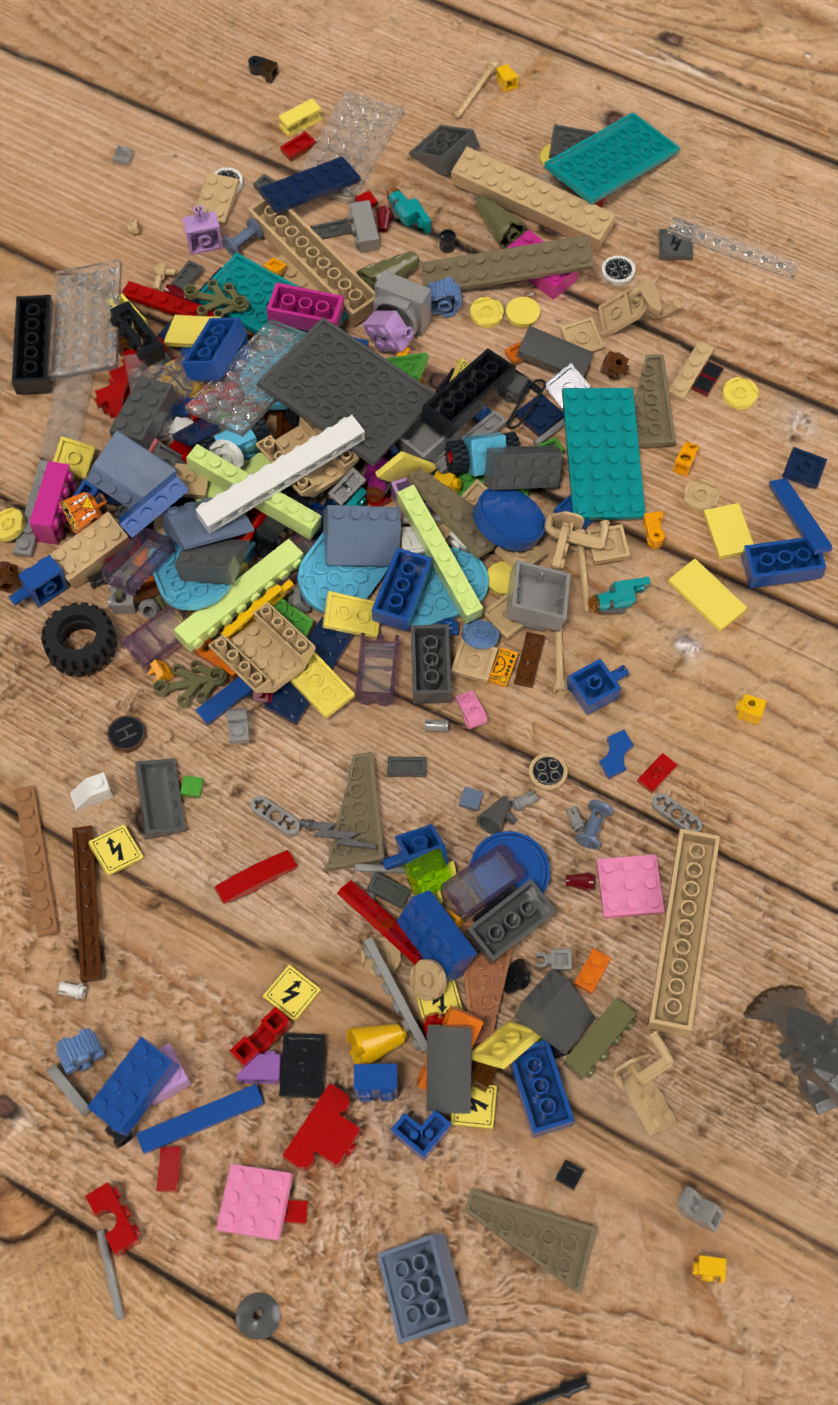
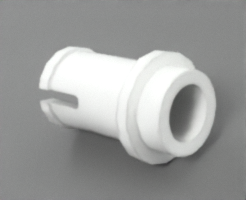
M61 982L59 985V995L75 997L76 1000L84 999L86 995V987L83 984L74 985Z

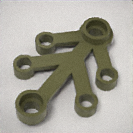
M210 279L207 282L208 289L213 291L215 295L199 292L193 284L186 285L183 289L185 298L190 301L196 298L211 301L209 304L197 307L198 316H207L208 311L222 305L229 306L223 309H216L213 312L214 317L224 318V315L233 311L244 312L249 308V301L245 296L238 295L232 283L224 285V292L230 295L232 299L225 297L215 279Z
M194 660L190 663L191 671L193 673L201 672L205 674L204 676L199 677L184 669L180 664H175L171 668L175 677L182 676L187 680L167 684L165 680L160 679L153 683L152 688L155 695L160 697L166 696L169 691L187 688L177 698L178 706L186 708L189 705V698L201 684L207 683L202 691L197 692L195 697L199 704L206 703L208 701L207 695L215 685H221L226 681L227 674L220 667L210 669L201 664L199 660Z

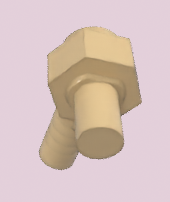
M166 263L155 265L154 274L157 277L155 278L153 289L159 291L162 280L167 275L176 276V269L168 268Z

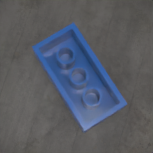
M240 317L209 318L181 363L189 380L217 381L222 378L247 336Z
M803 538L745 545L741 555L749 589L822 579L826 570L823 554L814 555Z
M397 547L371 610L372 621L408 632L432 571L431 557Z
M430 890L411 897L397 919L400 928L408 936L423 959H433L443 967L447 983L460 978L477 955V952Z
M140 1037L87 1108L117 1133L128 1136L180 1065L152 1042Z
M546 1040L536 1042L509 1065L532 1138L572 1127L575 1122L550 1044Z

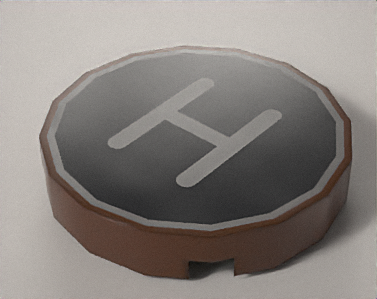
M125 715L112 721L108 727L107 737L113 749L129 753L136 751L143 745V741L146 738V730L140 719Z

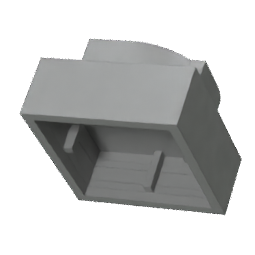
M384 270L375 284L374 311H397L405 325L412 328L413 335L423 336L431 323V289Z
M420 416L395 445L400 452L403 451L433 462L445 451V444L448 441H454L460 437V429L450 439H447L422 422Z
M517 560L510 572L505 618L516 620L523 626L544 631L545 628L560 631L567 619L570 573Z

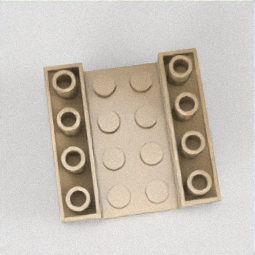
M299 417V426L276 440L269 435L257 442L256 447L273 463L279 456L288 454L294 447L303 445L309 438L318 436L323 431L304 418ZM347 450L291 484V486L300 496L315 497L338 483L359 460V457L352 451Z
M267 602L253 612L255 622L230 640L223 634L208 645L255 693H274L305 669L316 649L313 643Z

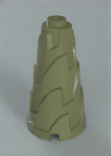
M482 196L477 199L476 209L502 249L507 248L528 231L527 225L523 220L514 216L507 209H503L488 197Z
M409 251L404 254H398L388 260L384 259L375 264L367 265L356 273L375 291V284L384 270L405 278L409 272L418 266L419 256L415 252Z

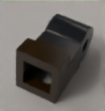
M252 56L248 59L250 73L254 76L264 77L267 83L272 84L279 74L278 63L259 56Z

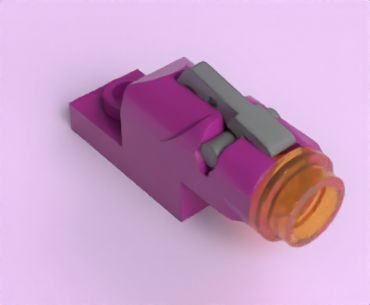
M383 458L375 466L368 463L363 476L368 480L366 497L374 503L380 502L391 486V482L378 478L375 473L389 462Z

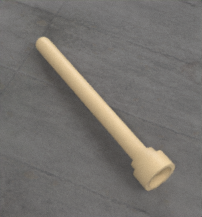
M490 59L487 62L485 72L456 111L455 118L458 119L462 116L489 76L496 73V67H499V64L495 60Z
M584 529L574 530L575 532L586 534ZM577 545L583 609L585 612H589L591 604L584 546Z
M561 627L560 631H555L556 681L553 684V694L558 696L568 693V684L564 680Z

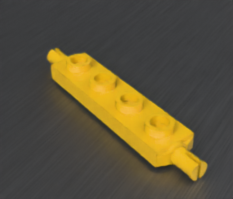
M288 579L282 586L277 584L269 588L261 599L255 600L246 612L240 613L237 620L232 624H228L223 629L221 635L224 634L230 640L255 622L253 612L267 602L274 606L285 596L286 591L294 586L293 582Z

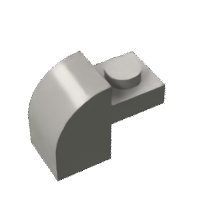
M247 707L227 709L230 745L250 743Z
M688 1186L679 1197L677 1206L680 1208L678 1212L695 1224L716 1233L725 1215L717 1204L703 1199L693 1188Z

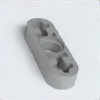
M658 793L653 797L651 806L659 815L679 829L691 830L689 828L690 824L695 823L696 828H693L691 831L701 832L702 821L664 793ZM661 800H663L664 805L658 806V801L660 802ZM669 805H671V807H670V809H669V811H668V813H667V812H666V809L669 808ZM674 810L680 811L682 818H673L671 812ZM685 817H688L687 821H685V823L682 824L685 820Z
M256 796L252 799L250 806L256 816L288 837H294L299 834L300 824L295 817L263 796ZM263 803V807L267 812L265 813V810L260 807L257 809L256 804ZM273 812H278L281 814L279 820L273 821L270 819V815ZM284 819L287 824H294L295 829L288 830L287 825L283 823Z
M55 1064L46 1070L83 1117L91 1111L87 1108L88 1104Z

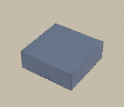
M464 787L459 807L478 812L483 792Z

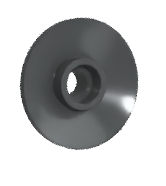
M264 1293L248 1295L240 1302L236 1311V1323L240 1332L253 1340L269 1337L277 1329L280 1322L278 1304L271 1296ZM256 1311L261 1312V1318L258 1320L253 1318V1314Z

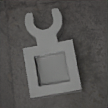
M551 949L550 955L543 952L536 953V958L544 959V963L537 964V969L541 970L551 966V969L553 968L557 972L572 971L571 949Z

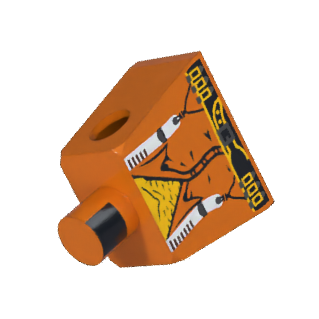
M83 492L63 500L59 504L74 533L78 534L103 515L100 507L105 505L107 500L102 494L94 498L92 494Z

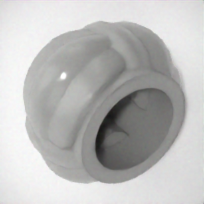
M153 598L145 599L139 604V610L146 618L155 617L160 613L158 602Z

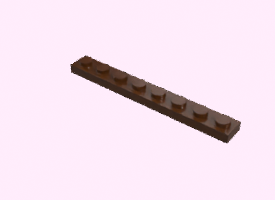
M90 825L72 828L80 980L82 983L103 980L95 855L88 844L89 841L94 839L93 826Z

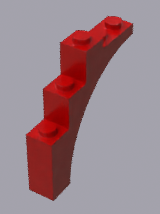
M159 337L158 339H159L160 342L164 345V350H165V352H167V354H168L167 348H166V346H165V344H164L162 338ZM134 349L122 352L124 357L121 360L123 366L108 371L110 379H108L109 386L95 391L97 398L94 401L97 408H101L104 415L108 413L111 419L117 418L140 376L144 377L155 369L152 364L146 366L143 361H140Z

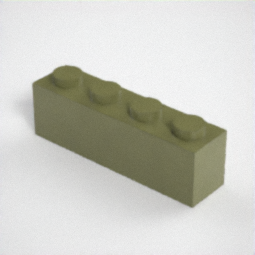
M616 998L565 1058L563 1066L581 1081L586 1077L590 1079L597 1070L595 1068L596 1064L599 1061L603 1063L610 1054L608 1050L611 1046L616 1047L623 1039L621 1034L625 1030L629 1032L635 1025L636 1013Z

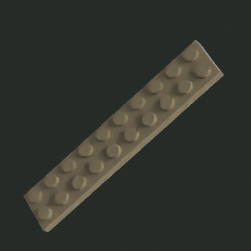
M590 235L421 262L423 286L427 287L430 282H437V280L440 281L450 277L460 286L461 290L594 269Z

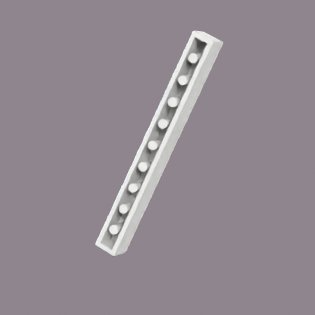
M353 415L342 418L336 425L327 427L323 433L318 436H312L303 445H298L288 454L279 456L275 462L264 465L255 474H249L245 480L233 484L227 491L220 492L212 500L201 503L196 509L197 518L209 534L213 533L364 441V429Z

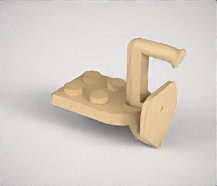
M645 278L634 288H629L598 306L603 334L609 337L638 320L644 312L654 319H661L676 309L681 308V303L675 299L673 303L662 309L656 286L649 279Z
M567 511L547 515L545 530L550 536L558 540L551 569L562 571L569 543L597 550L603 549L610 522L608 520L599 522V526H601L599 537L574 531L583 527L584 518L581 515Z
M658 1031L652 1032L648 1040L652 1041L661 1056L660 1059L642 1070L640 1065L647 1061L650 1055L646 1054L635 1057L613 1070L611 1075L618 1089L627 1093L649 1136L673 1129L679 1125L674 1113L667 1105L663 1093L653 1081V1079L670 1069L674 1063L669 1050L658 1035ZM628 1072L630 1075L624 1081L621 1075Z

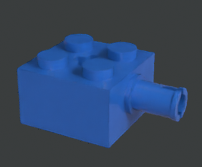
M48 555L18 575L22 588L8 597L14 606L29 597L40 608L69 589L62 569Z
M598 659L568 676V689L586 715L619 698L621 687L617 681L629 676L627 668L624 670V665L610 672L603 661Z
M433 824L395 836L398 854L382 858L386 871L403 865L406 867L410 877L448 865L445 845Z

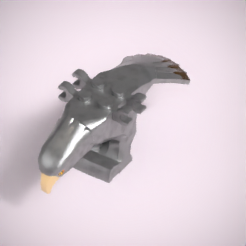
M780 985L762 991L747 1006L743 1014L744 1017L776 1025L785 1041L778 1045L781 1051L779 1055L783 1061L791 1058L789 1060V1063L792 1065L790 1070L794 1075L798 1076V1090L808 1104L813 1107L818 1116L838 1107V1016L828 1025L823 1017L812 1011L806 1004L802 986Z

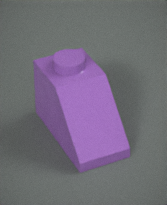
M265 1051L264 1054H258L237 1074L238 1083L280 1084L282 1062L280 1054H277L275 1051Z

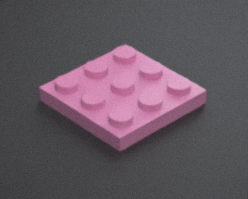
M657 855L597 859L603 919L664 914Z
M231 1164L216 1230L280 1241L293 1174Z

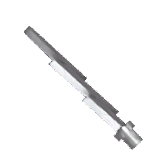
M303 818L299 822L300 826L305 827V830H320L313 835L314 837L341 839L335 843L336 845L373 850L377 848L374 844L353 840L354 837L359 835L357 832L331 830L337 826L336 823L314 822L312 819L306 820Z

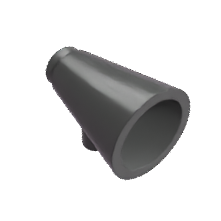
M502 796V798L498 799L477 817V822L484 831L490 834L499 833L505 819L512 825L517 821V818L508 812L512 804L510 798Z

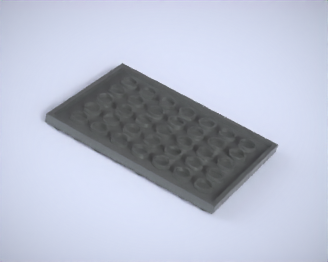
M324 317L257 382V387L321 431L336 425L342 418L353 415L365 431V440L349 450L372 466H375L421 416L423 405L436 394Z

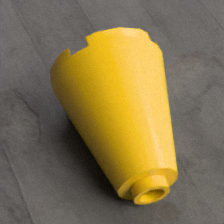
M399 1024L352 1027L346 1031L347 1044L351 1043L352 1050H349L354 1064H372L403 1045L404 1039L407 1038L405 1029L400 1027Z

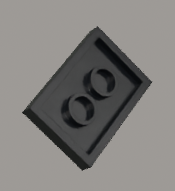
M283 1034L280 1098L319 1099L323 1090L325 1034Z

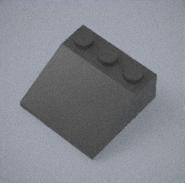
M440 125L409 152V155L436 173L449 175L467 146L477 150L480 145L474 129Z
M224 539L187 550L183 549L175 563L180 580L234 585L250 541Z
M553 968L522 1001L514 1016L565 1055L595 1020L594 1015L571 982Z

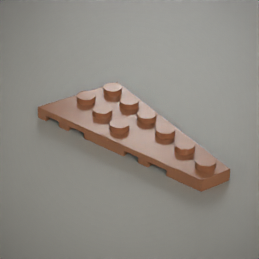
M464 922L459 929L477 952V955L464 971L467 1012L484 1022L474 1045H480L494 1033L513 948L490 965L465 934L467 928L475 922Z

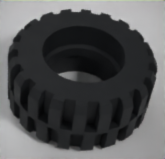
M74 602L67 607L64 605L61 607V610H55L51 618H47L45 621L46 626L42 628L41 642L50 663L59 672H65L68 676H73V674H76L77 677H83V674L93 675L94 671H101L104 664L108 665L111 662L110 657H114L116 653L117 635L112 621L103 609H99L94 604L89 606L87 602H81V604ZM88 629L96 633L92 643L83 649L70 650L63 647L65 639L74 631Z

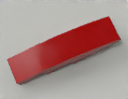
M286 850L231 876L216 885L214 889L222 903L226 904L254 893L261 886L276 881L279 876L296 870L297 864L290 852Z

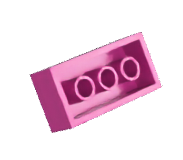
M528 230L507 248L542 243L544 241ZM578 271L527 280L551 299L555 300L577 281Z
M276 283L267 307L268 323L309 331L324 317L339 327L344 311V296Z
M47 462L29 522L37 542L58 545L60 538L63 537L64 523H67L68 519L59 502L71 498L73 492L77 490V482L74 479V473L71 471L69 464Z

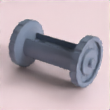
M249 218L246 221L247 228L234 238L230 239L228 236L222 238V244L231 256L236 252L239 253L238 248L253 236L256 239L263 237V231L254 219Z
M590 800L588 808L592 811L584 832L577 833L575 841L581 846L596 850L601 845L597 836L605 816H612L614 809L602 801ZM595 813L601 815V818H597Z

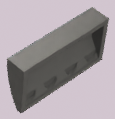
M529 326L516 357L556 374L572 363L578 372L584 376L594 352Z
M175 758L136 761L135 775L144 839L165 837L184 832L186 829Z
M427 1025L426 1111L433 1112L436 1110L440 1113L470 1114L472 1027L470 1025Z

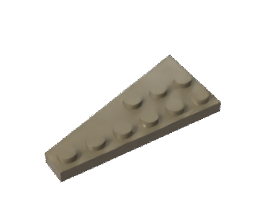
M646 355L634 399L639 448L675 446L676 439L664 355Z
M423 469L408 475L406 480L415 486L419 495L476 559L498 547L488 540L477 528L473 519V504Z
M372 751L353 755L348 774L349 779L344 790V799L340 806L335 830L357 832L359 835L354 837L353 840L374 844L377 848L373 850L336 845L335 843L341 839H333L329 851V860L325 867L327 872L354 867L355 863H380L382 858H385L375 762Z
M470 1189L464 1210L466 1214L580 1295L597 1228Z

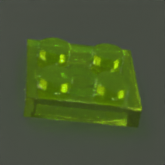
M439 848L402 865L414 896L429 890L435 893L453 884Z

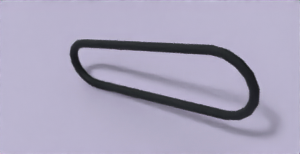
M536 379L527 385L507 421L508 429H515L522 424L545 390L546 382L543 379ZM543 382V388L516 426H509L528 388L533 383Z

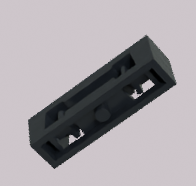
M129 301L110 309L111 317H109L112 326L116 327L120 336L127 340L129 348L131 350L134 349L140 361L149 366L165 358L164 345Z

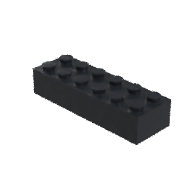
M51 295L16 296L12 384L16 394L51 392L55 306Z
M487 348L423 405L420 420L447 439H450L513 381L516 366Z

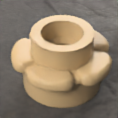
M131 219L130 223L127 224L128 232L133 236L140 234L139 221Z

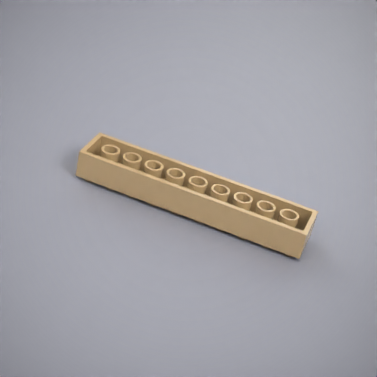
M468 146L451 171L452 184L480 197L486 196L496 204L566 237L590 235L591 248L597 251L600 250L614 226V213L597 205H591L586 200Z
M264 199L247 209L248 217L254 219L261 227L263 237L281 255H284L319 291L344 296V311L348 313L346 320L353 327L374 312L375 291L292 209L276 214Z
M680 829L678 833L647 1024L648 1029L687 1037L692 1031L720 836Z

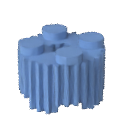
M450 277L440 281L437 280V282H430L427 287L431 289V314H439L446 318L455 316V313L462 305L460 286Z
M91 1028L78 1031L79 1035L73 1036L70 1039L68 1037L62 1038V1040L56 1043L58 1047L56 1053L67 1075L74 1073L78 1069L81 1072L88 1071L93 1067V1062L105 1057L96 1033L92 1032Z

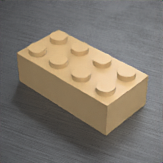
M106 512L49 555L62 569L65 578L76 590L88 581L87 577L96 575L104 569V566L107 564L106 559L113 554L117 557L124 551L127 552L134 547V544L111 514Z

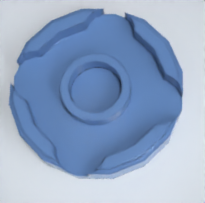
M474 620L472 623H466L462 629V639L464 642L477 649L492 648L499 641V630L495 629L492 623L484 620Z

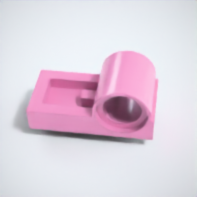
M473 690L455 696L468 729L487 724V715Z

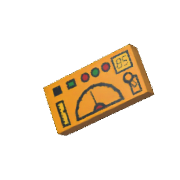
M500 647L488 682L506 688L518 658V653Z

